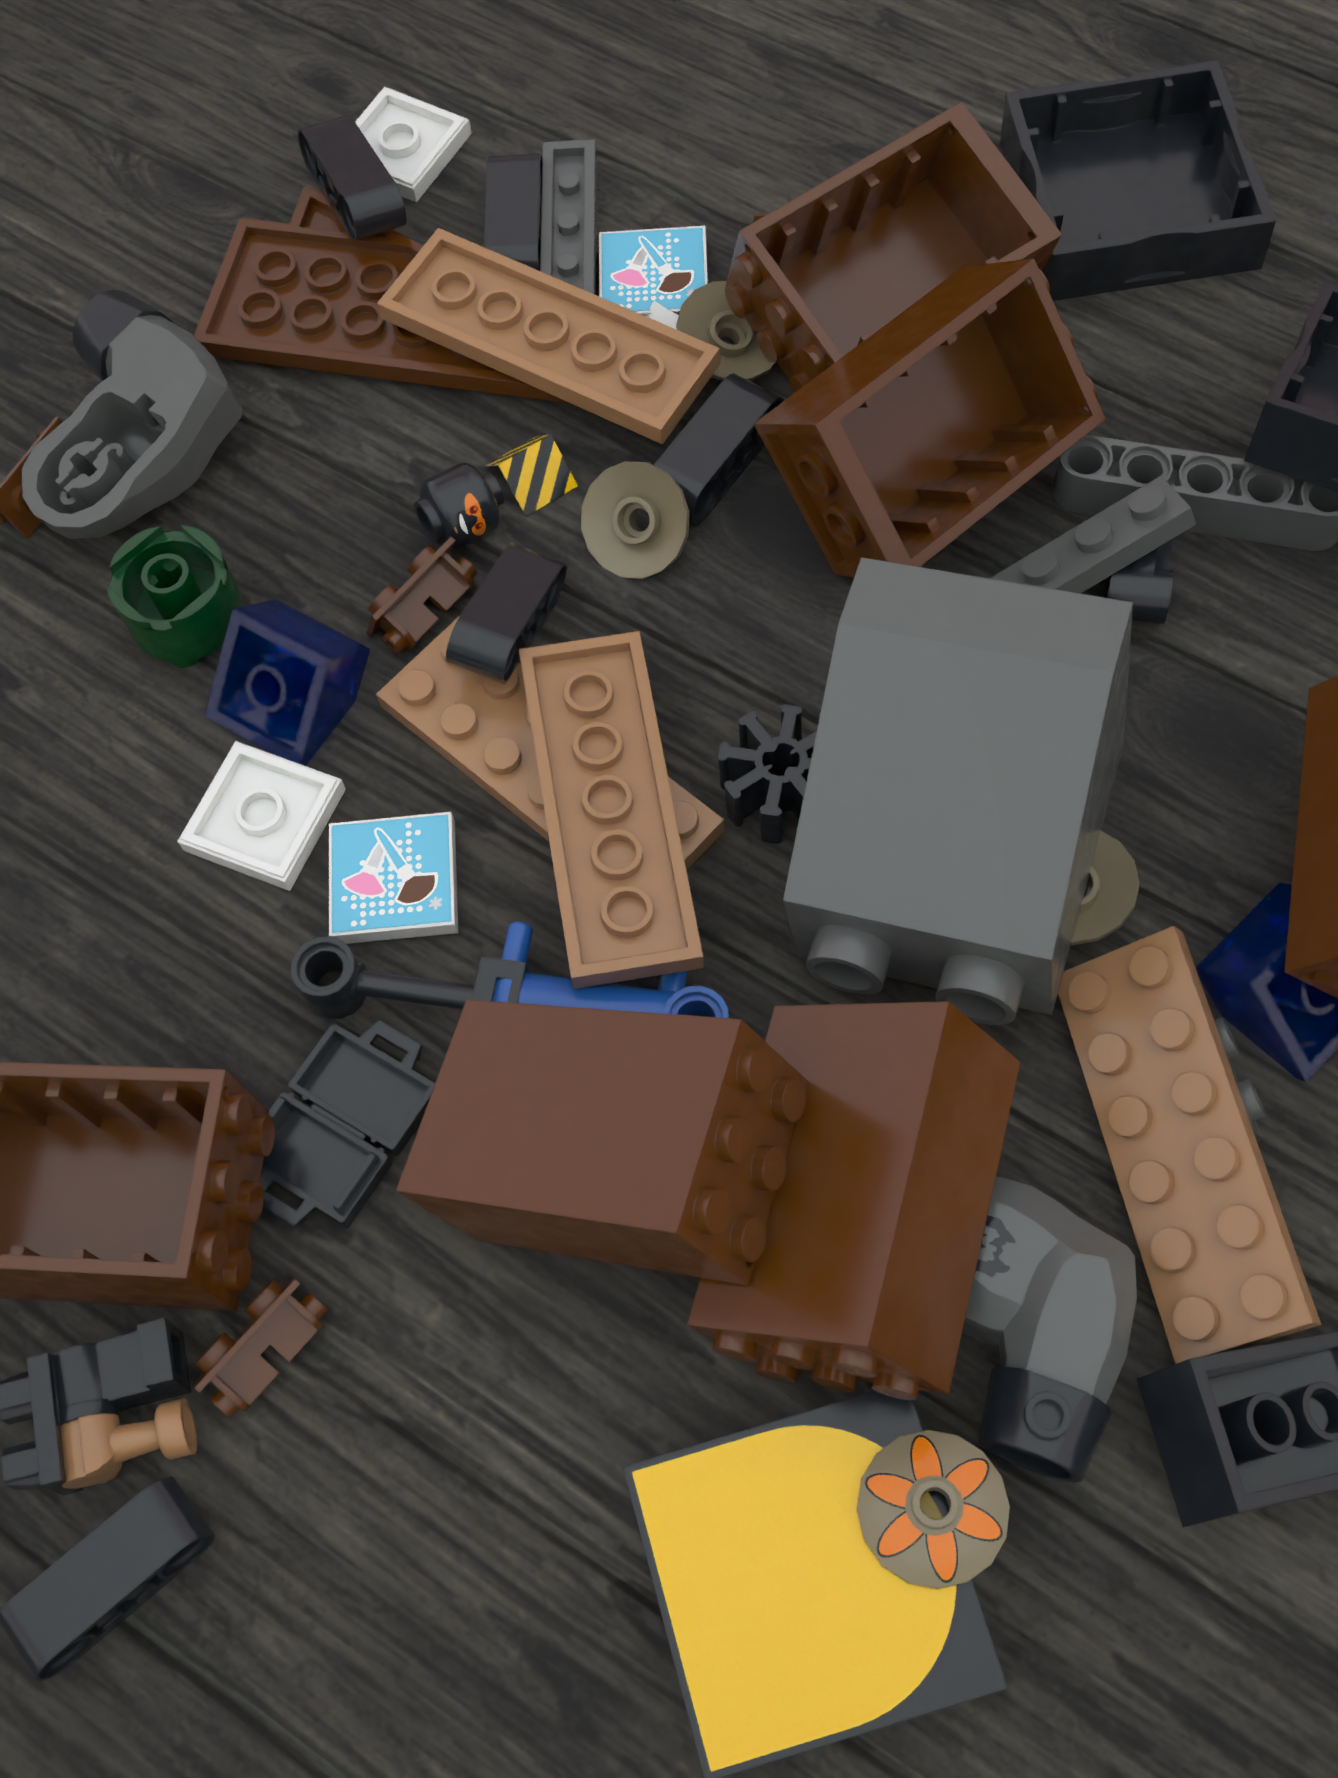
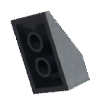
M1338 1331L1190 1358L1137 1378L1182 1527L1338 1490Z

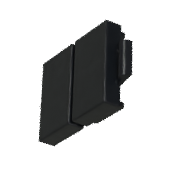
M380 1020L360 1037L353 1035L335 1023L331 1024L289 1082L288 1086L293 1093H281L267 1114L274 1121L275 1140L271 1153L268 1156H264L259 1181L263 1187V1207L293 1226L303 1224L308 1220L306 1217L314 1210H317L342 1227H350L392 1166V1162L385 1150L394 1156H399L421 1124L435 1086L434 1082L413 1070L421 1056V1044ZM379 1037L407 1055L402 1062H399L372 1046L375 1039ZM296 1096H298V1097H300L301 1099H303L304 1102H305L307 1105H305V1104H303L302 1102L298 1101V1099L296 1098ZM367 1138L374 1144L375 1147L365 1142L363 1139ZM273 1183L303 1201L297 1211L267 1193Z

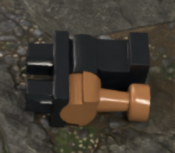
M163 1317L138 1324V1331L96 1343L68 1347L52 1355L47 1352L27 1357L28 1371L0 1382V1420L10 1425L33 1419L35 1441L3 1449L1 1459L5 1485L15 1490L47 1488L64 1496L82 1491L84 1487L109 1482L116 1477L122 1468L123 1461L160 1449L166 1459L169 1460L196 1454V1426L191 1407L186 1398L158 1405L154 1420L120 1425L119 1411L192 1393L183 1332Z

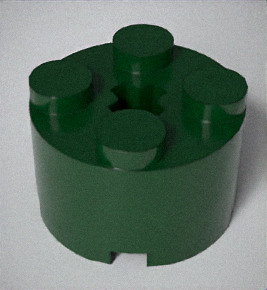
M180 525L183 531L164 532L161 526L149 528L127 540L113 556L109 567L112 576L110 587L107 585L108 596L132 638L144 652L154 658L169 661L175 667H191L202 657L211 654L224 645L235 630L244 623L246 615L242 596L219 546L208 534L198 528Z

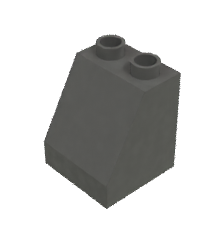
M861 557L838 623L783 897L798 956L807 959L805 966L810 975L832 988L862 995L880 992L886 977L936 988L935 998L937 1002L949 1001L973 1022L987 1025H1005L1013 1022L1018 1008L1052 1015L1078 920L1082 898L1086 890L1090 868L1094 860L1100 830H1102L1124 747L1133 602Z

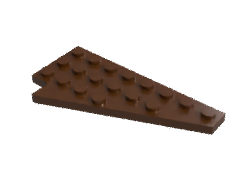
M303 187L290 223L248 218L239 219L194 334V337L215 358L569 403L381 319L377 305L378 301L417 255L423 245L393 229L353 241L323 193L312 187Z

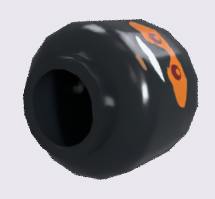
M462 462L426 479L421 484L419 489L420 499L414 502V509L424 532L433 543L442 542L444 544L452 537L455 540L452 549H458L491 533L498 527L500 517L498 506L504 503V496L500 485L490 472L482 475L473 465Z

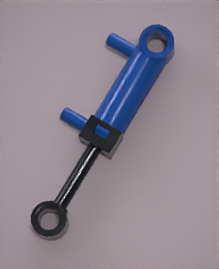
M521 921L509 924L501 959L481 956L475 985L366 970L365 964L358 963L348 945L342 940L331 936L316 937L305 942L296 951L291 961V976L294 984L309 1007L318 1016L327 1019H342L354 1014L363 1005L366 996L463 1009L467 999L729 1018L728 1008L723 998L714 990L703 986L685 987L687 971L660 975L658 990L611 983L573 989L571 978L530 973L526 963L533 929L529 924ZM335 970L342 971L340 978L333 984L317 986L319 980L326 973Z

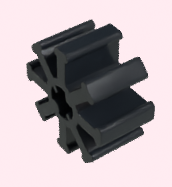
M787 704L782 705L780 708L781 731L779 736L771 738L759 723L758 713L750 711L738 720L740 748L732 747L728 742L724 741L720 744L718 753L720 786L725 790L728 817L735 826L739 827L743 824V819L760 809L761 840L774 844L782 842L783 812L792 810L796 817L800 818L817 733L816 730L802 739V708ZM779 773H785L784 776H778Z

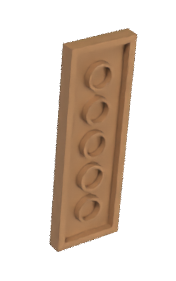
M440 228L434 232L377 303L381 319L660 444L665 442L721 364L720 348Z
M457 618L376 693L379 704L549 841L521 663L518 664L506 684L447 663L446 650L452 630L458 620ZM668 777L687 870L725 831L724 819Z
M640 631L519 649L573 989L704 968L703 952Z
M1172 926L1064 971L1058 995L1175 1364L1190 1358L1248 1348L1321 1325L1183 932Z

